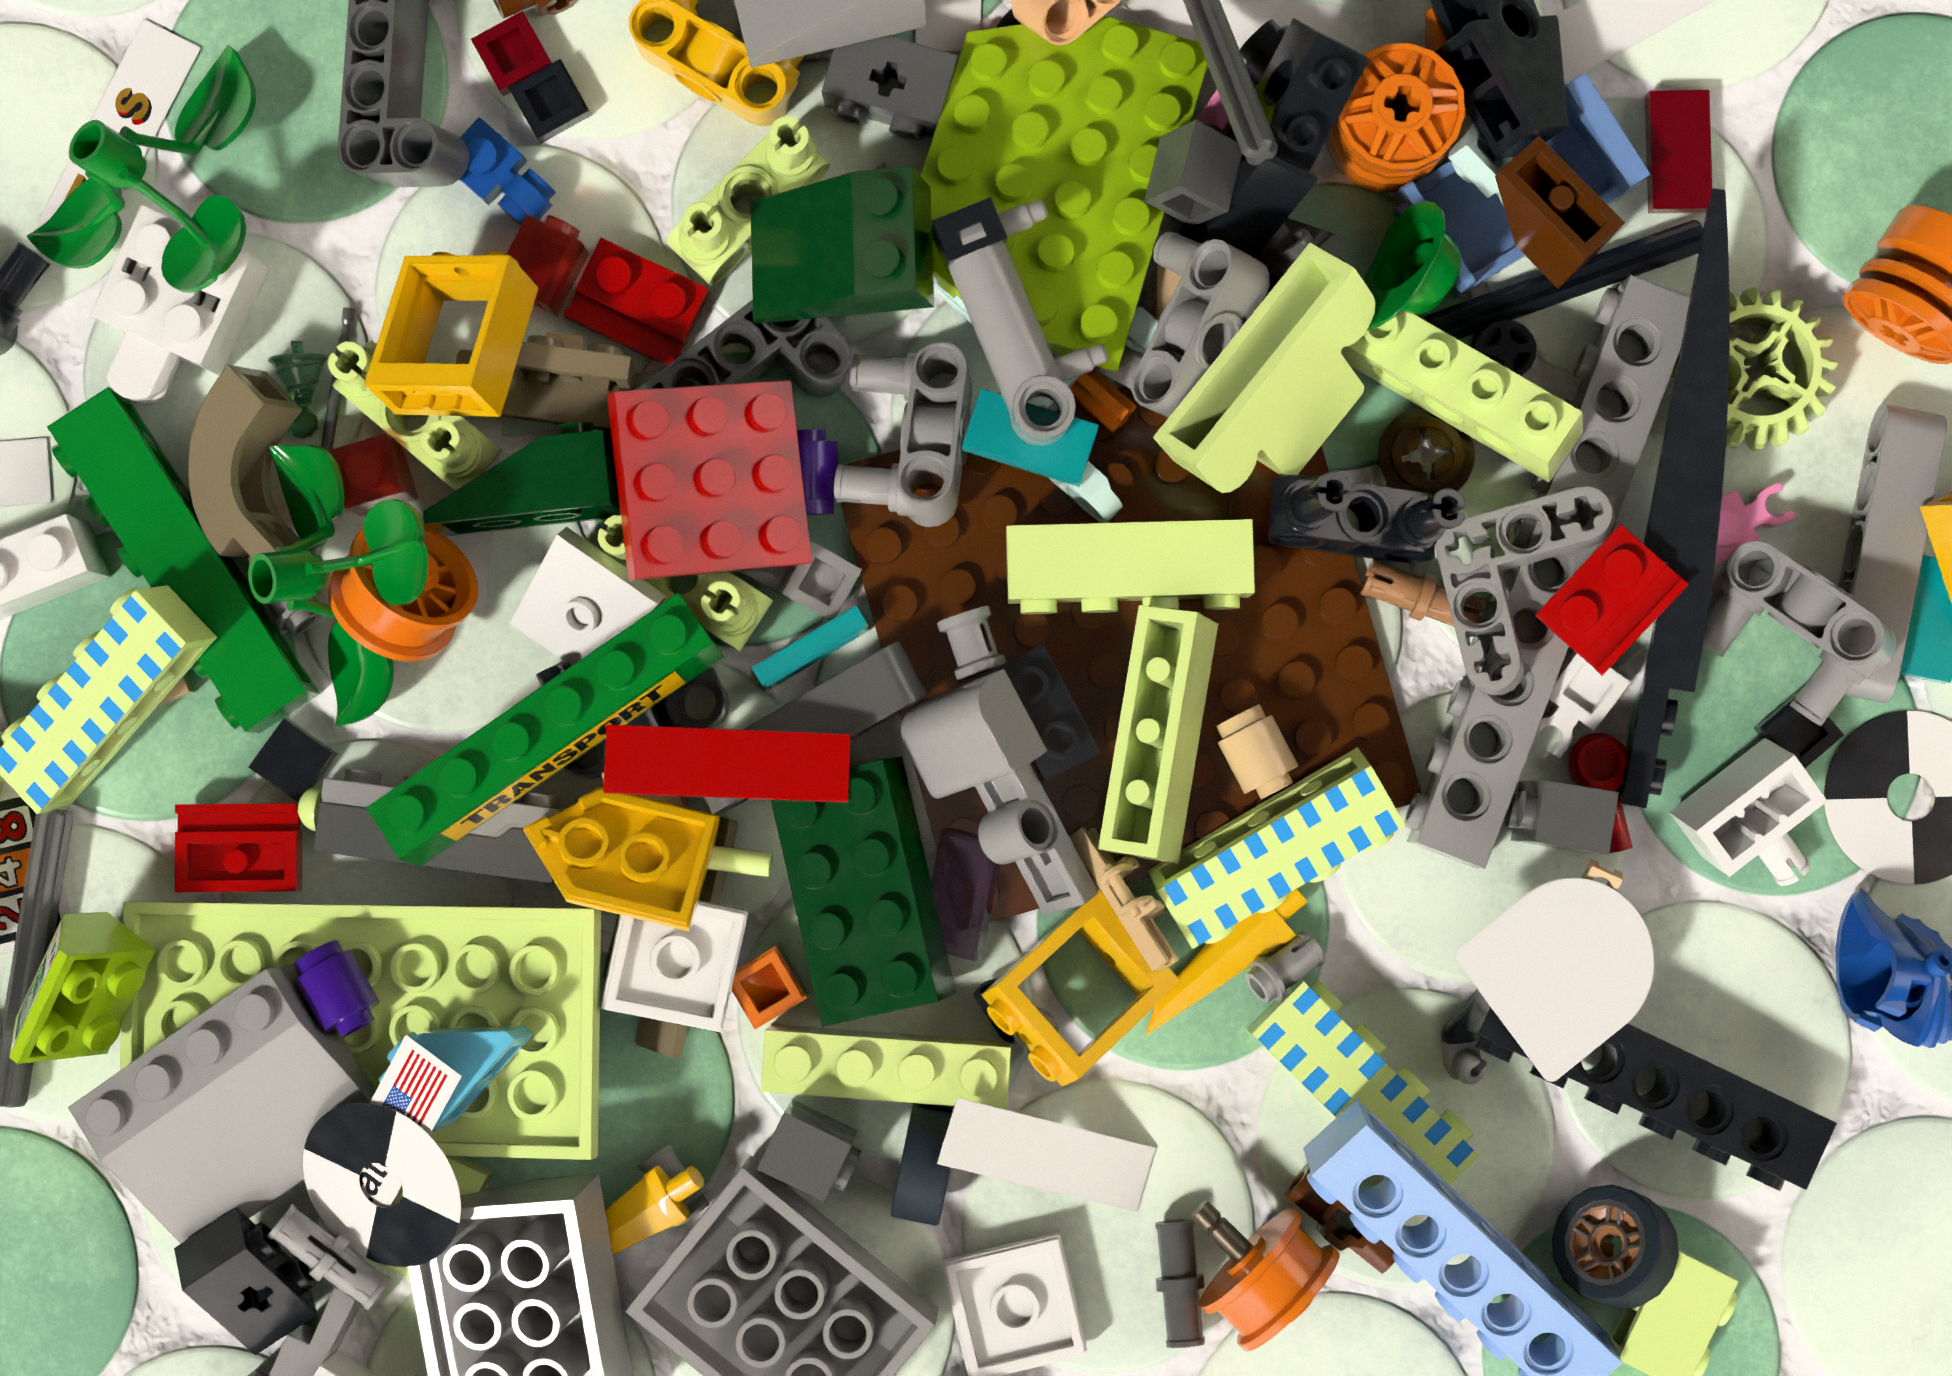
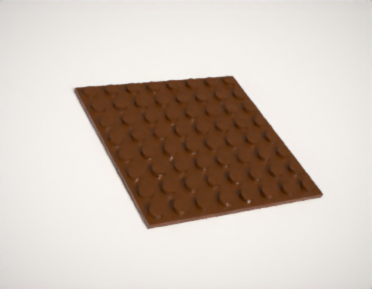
M1125 386L1118 388V390L1133 402L1137 408L1129 416L1125 424L1114 433L1075 400L1076 409L1074 417L1099 425L1088 461L1108 478L1112 492L1123 505L1108 523L1253 519L1255 593L1249 598H1240V608L1206 610L1203 609V599L1179 600V610L1198 612L1218 624L1181 850L1357 747L1372 766L1395 808L1409 805L1417 792L1422 794L1366 598L1360 595L1362 585L1354 557L1278 546L1268 541L1271 480L1281 475L1258 460L1248 479L1239 488L1231 492L1221 493L1174 462L1154 440L1153 436L1168 418L1141 406L1135 401L1130 388ZM1322 445L1298 475L1320 477L1329 472ZM901 449L845 465L891 469L893 463L900 462ZM967 452L966 462L962 468L956 511L947 522L939 526L925 527L918 525L908 516H899L897 512H890L887 505L840 502L857 564L862 569L860 574L881 649L899 641L929 693L928 696L901 711L899 713L901 721H903L908 711L926 699L988 675V671L957 680L954 671L958 666L947 633L939 632L937 622L969 610L989 606L991 615L987 618V622L998 654H1003L1006 662L1044 643L1100 751V754L1046 782H1043L1034 763H1030L1068 836L1070 837L1082 827H1085L1087 831L1095 828L1100 835L1138 607L1142 605V601H1118V611L1083 613L1081 611V602L1057 603V613L1021 614L1020 604H1008L1006 526L1100 522L1082 509L1048 477ZM927 483L920 486L914 492V495L922 498L932 497L942 487L938 484ZM1260 704L1266 717L1273 716L1299 766L1288 772L1293 781L1291 785L1263 799H1260L1256 789L1246 794L1243 793L1218 745V742L1223 739L1216 728L1217 725ZM914 765L960 931L1040 909L1016 862L1005 865L997 864L990 860L982 850L978 829L982 818L988 813V810L975 786L936 799L930 795ZM1111 852L1116 862L1125 856ZM1135 857L1141 866L1135 872L1123 878V880L1128 884L1150 878L1148 869L1161 861ZM1087 869L1093 883L1095 884L1097 890H1099V886L1097 885L1096 881Z

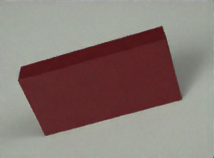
M1710 90L1649 91L1645 95L1647 169L1651 174L1647 177L1648 214L1706 213L1709 195L1712 191Z

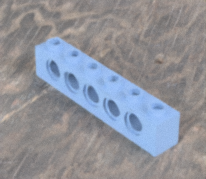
M1358 1099L1349 1105L1303 1148L1310 1169L1307 1180L1318 1195L1329 1204L1339 1200L1352 1212L1350 1215L1352 1223L1368 1241L1376 1244L1381 1239L1394 1251L1392 1254L1394 1261L1412 1281L1419 1283L1422 1279L1426 1280L1436 1290L1435 1297L1443 1309L1458 1322H1461L1466 1317L1479 1329L1476 1332L1477 1336L1489 1352L1501 1361L1508 1356L1520 1367L1518 1369L1520 1376H1608L1622 1364L1608 1332ZM1369 1176H1386L1376 1186L1364 1187L1360 1185ZM1415 1215L1428 1216L1425 1221L1418 1225H1404L1409 1218ZM1457 1255H1470L1460 1264H1447L1451 1258ZM1500 1294H1511L1500 1303H1489ZM1542 1333H1551V1335L1544 1340L1532 1341L1536 1336Z

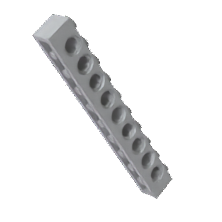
M1632 275L1616 286V289L1609 287L1606 289L1594 317L1595 322L1602 324L1594 345L1587 343L1584 346L1574 369L1573 377L1580 379L1581 382L1574 400H1564L1582 411L1583 433L1550 483L1534 474L1531 489L1539 491L1537 498L1576 487L1590 486L1599 489L1608 497L1615 511L1616 522L1680 352L1690 297ZM1620 334H1631L1640 341L1643 349L1640 361H1632L1622 355L1618 346ZM1600 389L1612 390L1619 396L1622 403L1619 417L1607 416L1600 410L1597 404V395ZM1579 444L1590 445L1599 453L1601 466L1597 474L1587 473L1579 467L1576 461V450ZM1589 502L1578 505L1580 513L1579 524L1583 531L1593 529L1594 518L1602 515L1603 510L1593 511ZM1554 510L1546 512L1555 530V541L1564 539L1565 536L1556 521ZM1532 518L1518 520L1514 527L1510 544L1519 549H1529L1535 546L1543 534L1541 523ZM1602 543L1552 557L1559 569V578L1553 587L1544 586L1537 581L1533 573L1534 563L1501 571L1512 616L1514 617L1518 611H1525L1531 614L1537 621L1538 634L1530 644L1519 640L1524 659V674L1511 699L1503 700L1496 695L1484 693L1469 678L1467 682L1463 680L1457 682L1446 711L1447 714L1454 716L1446 738L1440 736L1436 738L1426 761L1425 770L1433 773L1425 795L1418 792L1414 795L1404 820L1405 827L1411 829L1407 842L1474 868H1486L1569 647L1543 624L1535 614ZM1490 593L1489 601L1496 603V607L1492 615L1493 617L1497 609V600ZM1504 628L1488 637H1473L1471 645L1481 640L1485 645L1488 656V663L1479 667V673L1487 672L1491 677L1496 668L1511 664V659H1502L1497 653L1492 636H1505ZM1477 723L1488 725L1496 736L1495 748L1486 757L1477 755L1469 744L1470 731ZM1458 779L1467 781L1475 793L1473 806L1463 814L1454 811L1447 799L1449 787Z

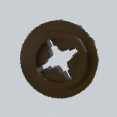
M1417 407L1400 414L1387 426L1380 438L1377 464L1381 468L1387 486L1390 488L1423 492L1431 495L1442 489L1458 491L1466 483L1472 472L1475 460L1474 444L1469 435L1425 409ZM1420 431H1422L1423 440H1427L1429 449L1449 450L1450 454H1445L1432 463V472L1429 473L1430 480H1428L1427 472L1423 471L1421 463H1411L1410 460L1402 461V457H1406L1409 453L1418 449V440L1421 438Z

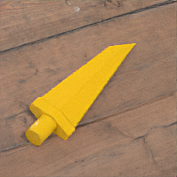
M1297 889L1288 893L1287 899L1277 908L1265 913L1255 912L1236 923L1234 930L1222 940L1206 944L1177 975L1181 982L1154 1007L1145 1036L1249 968L1251 962L1255 959L1264 958L1283 944L1286 945L1294 939L1296 934L1285 921L1308 903Z
M657 1165L646 1172L643 1178L605 1210L613 1255L668 1228L678 1226L691 1217V1213L683 1200L704 1187V1179L697 1168L689 1166L670 1179L663 1169Z

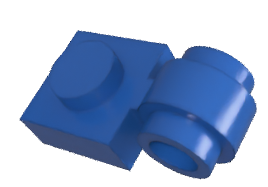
M478 117L460 137L468 147L469 162L467 170L459 180L487 205L502 192L504 196L497 205L523 228L531 220L537 224L553 206L549 200L556 192L530 168L522 176L519 175V170L527 163L524 155L483 119Z

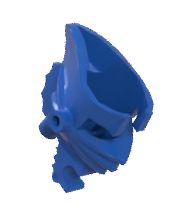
M1860 888L1848 899L1841 915L1835 947L1836 983L1842 1010L1847 1017L1853 1019L1859 1025L1873 1032H1876L1883 1026L1897 1039L1915 1047L1922 1045L1928 1048H1935L1937 1043L1945 1044L1948 1040L1951 1041L1952 948L1943 941L1938 931L1930 929L1920 919H1912L1903 913L1897 916L1896 919L1891 918Z

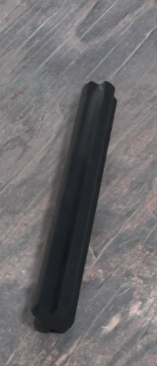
M1691 220L1598 253L1559 289L1542 273L1426 315L1423 320L1452 337L1461 339L1485 330L1494 322L1514 320L1623 281L1630 275L1637 276L1698 254L1703 227L1698 220Z

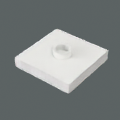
M565 527L556 535L510 624L564 662L569 661L572 666L661 605L666 595L644 580L628 581L626 567L568 527Z
M698 900L689 931L619 915L600 1008L722 1032L748 911Z
M1059 1231L941 1260L968 1376H1001L1089 1355Z

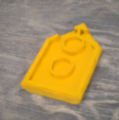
M599 787L578 798V803L549 818L544 816L523 827L525 835L566 902L689 931L717 837L720 815H713L632 794L603 793V787Z

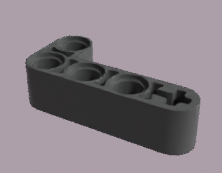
M349 0L338 155L342 165L350 172L387 187L448 186L461 179L468 167L469 151L464 140L446 129L425 119H420L429 0Z
M751 300L636 390L674 388L678 382L684 379L699 381L703 386L753 383L779 363L804 392L815 397H825L837 392L844 384L851 361V352L845 338L827 317L802 319L790 328H781L772 322L757 324L753 321V300ZM730 343H740L751 350L753 357L744 364L736 365L724 359L720 351ZM814 353H826L834 358L838 368L829 374L816 373L809 368L806 359Z
M898 641L863 659L743 730L851 734V741L928 696L929 693ZM704 797L713 815L730 810L749 800Z

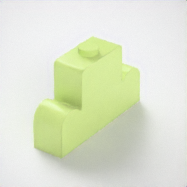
M1312 243L1307 245L1153 436L1154 440L1174 462L1221 493L1231 492L1239 488L1254 470L1257 460L1281 476L1298 475L1364 392V384L1341 354L1343 347L1356 343L1365 334L1375 313L1373 294L1356 269Z

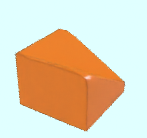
M779 944L736 969L731 990L754 1029L759 1028L810 996Z

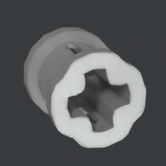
M989 606L969 610L937 622L939 632L947 633L958 666L954 671L957 680L980 674L1006 663L1005 656L998 654L987 622V618L991 615Z

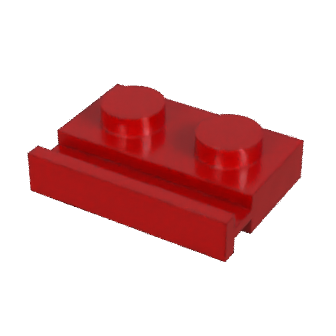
M601 237L575 289L576 293L569 308L566 307L563 316L575 324L667 366L678 358L683 346L686 345L711 292L709 288Z
M1620 524L1535 616L1603 676L1689 584Z
M299 803L175 804V814H178V830L175 832V893L302 891V830H300V817L298 814Z

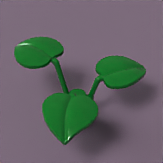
M227 45L186 102L177 119L175 140L139 134L127 126L122 127L118 133L99 120H91L82 125L70 142L69 158L74 164L86 171L85 175L88 179L72 191L46 223L27 235L29 241L43 255L62 266L83 269L95 265L110 252L120 237L122 222L118 212L125 206L121 187L125 189L134 187L184 226L171 237L163 252L161 270L166 282L183 293L197 292L216 282L218 275L225 273L242 250L246 235V223L241 209L224 196L212 195L199 205L191 218L184 210L142 179L146 172L147 163L142 156L139 146L195 156L200 153L204 145L213 151H218L232 143L248 124L256 104L254 83L238 52Z
M275 445L269 447L292 523L301 540L288 546H278L275 552L258 553L253 556L249 564L248 580L256 600L262 604L287 601L289 611L303 609L336 619L330 605L310 599L316 595L317 591H321L325 587L327 572L372 564L373 580L378 593L384 600L397 606L410 604L415 601L423 591L428 572L427 546L423 542L425 531L418 511L411 504L398 499L383 500L376 503L365 516L363 523L364 536L370 552L323 561L319 555L312 554L307 549L321 548L327 543L329 538L334 536L335 527L332 521L338 519L343 512L344 488L337 462L330 452L316 445ZM337 621L331 628L328 637V659L337 700L335 725L342 726L362 721L372 716L381 708L392 688L394 667L392 659L378 655L359 644Z

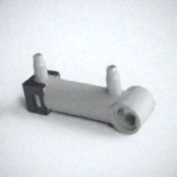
M991 197L932 220L931 235L947 273L951 272L1009 411L1013 430L1020 439L1028 444L1036 446L1050 445L1063 437L1074 419L1076 409L1074 395L1064 382L1092 371L1095 366L1105 363L1108 356L1104 346L1096 344L1089 348L1082 347L1054 359L1006 245L1008 236L1028 229L1034 223L1046 219L1048 215L1047 209L1043 201L1037 200L1030 204L1018 205L998 214ZM1039 396L1051 399L1058 407V421L1048 426L1036 425L1026 415L1025 404L1027 401Z

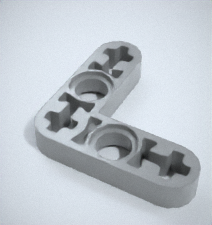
M1590 486L1576 487L1465 518L1461 525L1445 530L1441 538L1437 540L1436 554L1465 671L1470 681L1482 692L1490 695H1504L1516 688L1524 674V659L1501 571L1593 547L1604 542L1614 529L1616 523L1615 511L1608 497L1599 489ZM1589 502L1593 511L1603 510L1602 515L1594 518L1593 529L1583 531L1578 522L1562 525L1560 528L1565 538L1555 541V530L1546 512L1556 509L1557 517L1560 521L1576 517L1579 511L1578 505ZM1522 518L1536 519L1542 525L1543 534L1540 541L1529 549L1516 548L1509 542L1508 533L1511 526ZM1496 526V538L1505 552L1504 555L1495 557V551L1491 545L1479 548L1472 552L1473 562L1469 564H1463L1458 556H1450V552L1459 548L1458 539L1463 536H1468L1473 544L1492 541L1486 530ZM1476 592L1491 593L1497 600L1495 615L1484 623L1475 624L1469 622L1463 612V607L1468 597ZM1504 628L1505 636H1492L1497 653L1502 659H1511V664L1502 668L1503 678L1493 681L1487 672L1479 673V667L1488 663L1485 645L1481 640L1471 645L1470 637H1488Z

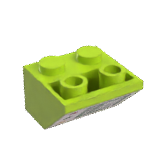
M108 912L63 914L15 1018L9 1058L17 1064L107 1054L111 1045L120 1034V1025L135 994L144 983L145 972L156 949Z

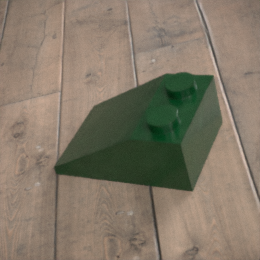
M913 166L850 172L750 202L753 321L755 323L934 307L931 188Z
M571 422L557 425V435L540 436L424 510V524L446 536L603 520L613 515H621L612 439L604 430H594L592 422Z

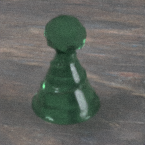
M291 341V354L268 357V363L273 366L274 373L278 376L285 392L302 409L288 431L295 438L305 439L313 436L314 432L319 429L318 417L308 408L312 404V397L319 383L324 363L328 361V356L318 353H304L303 341Z

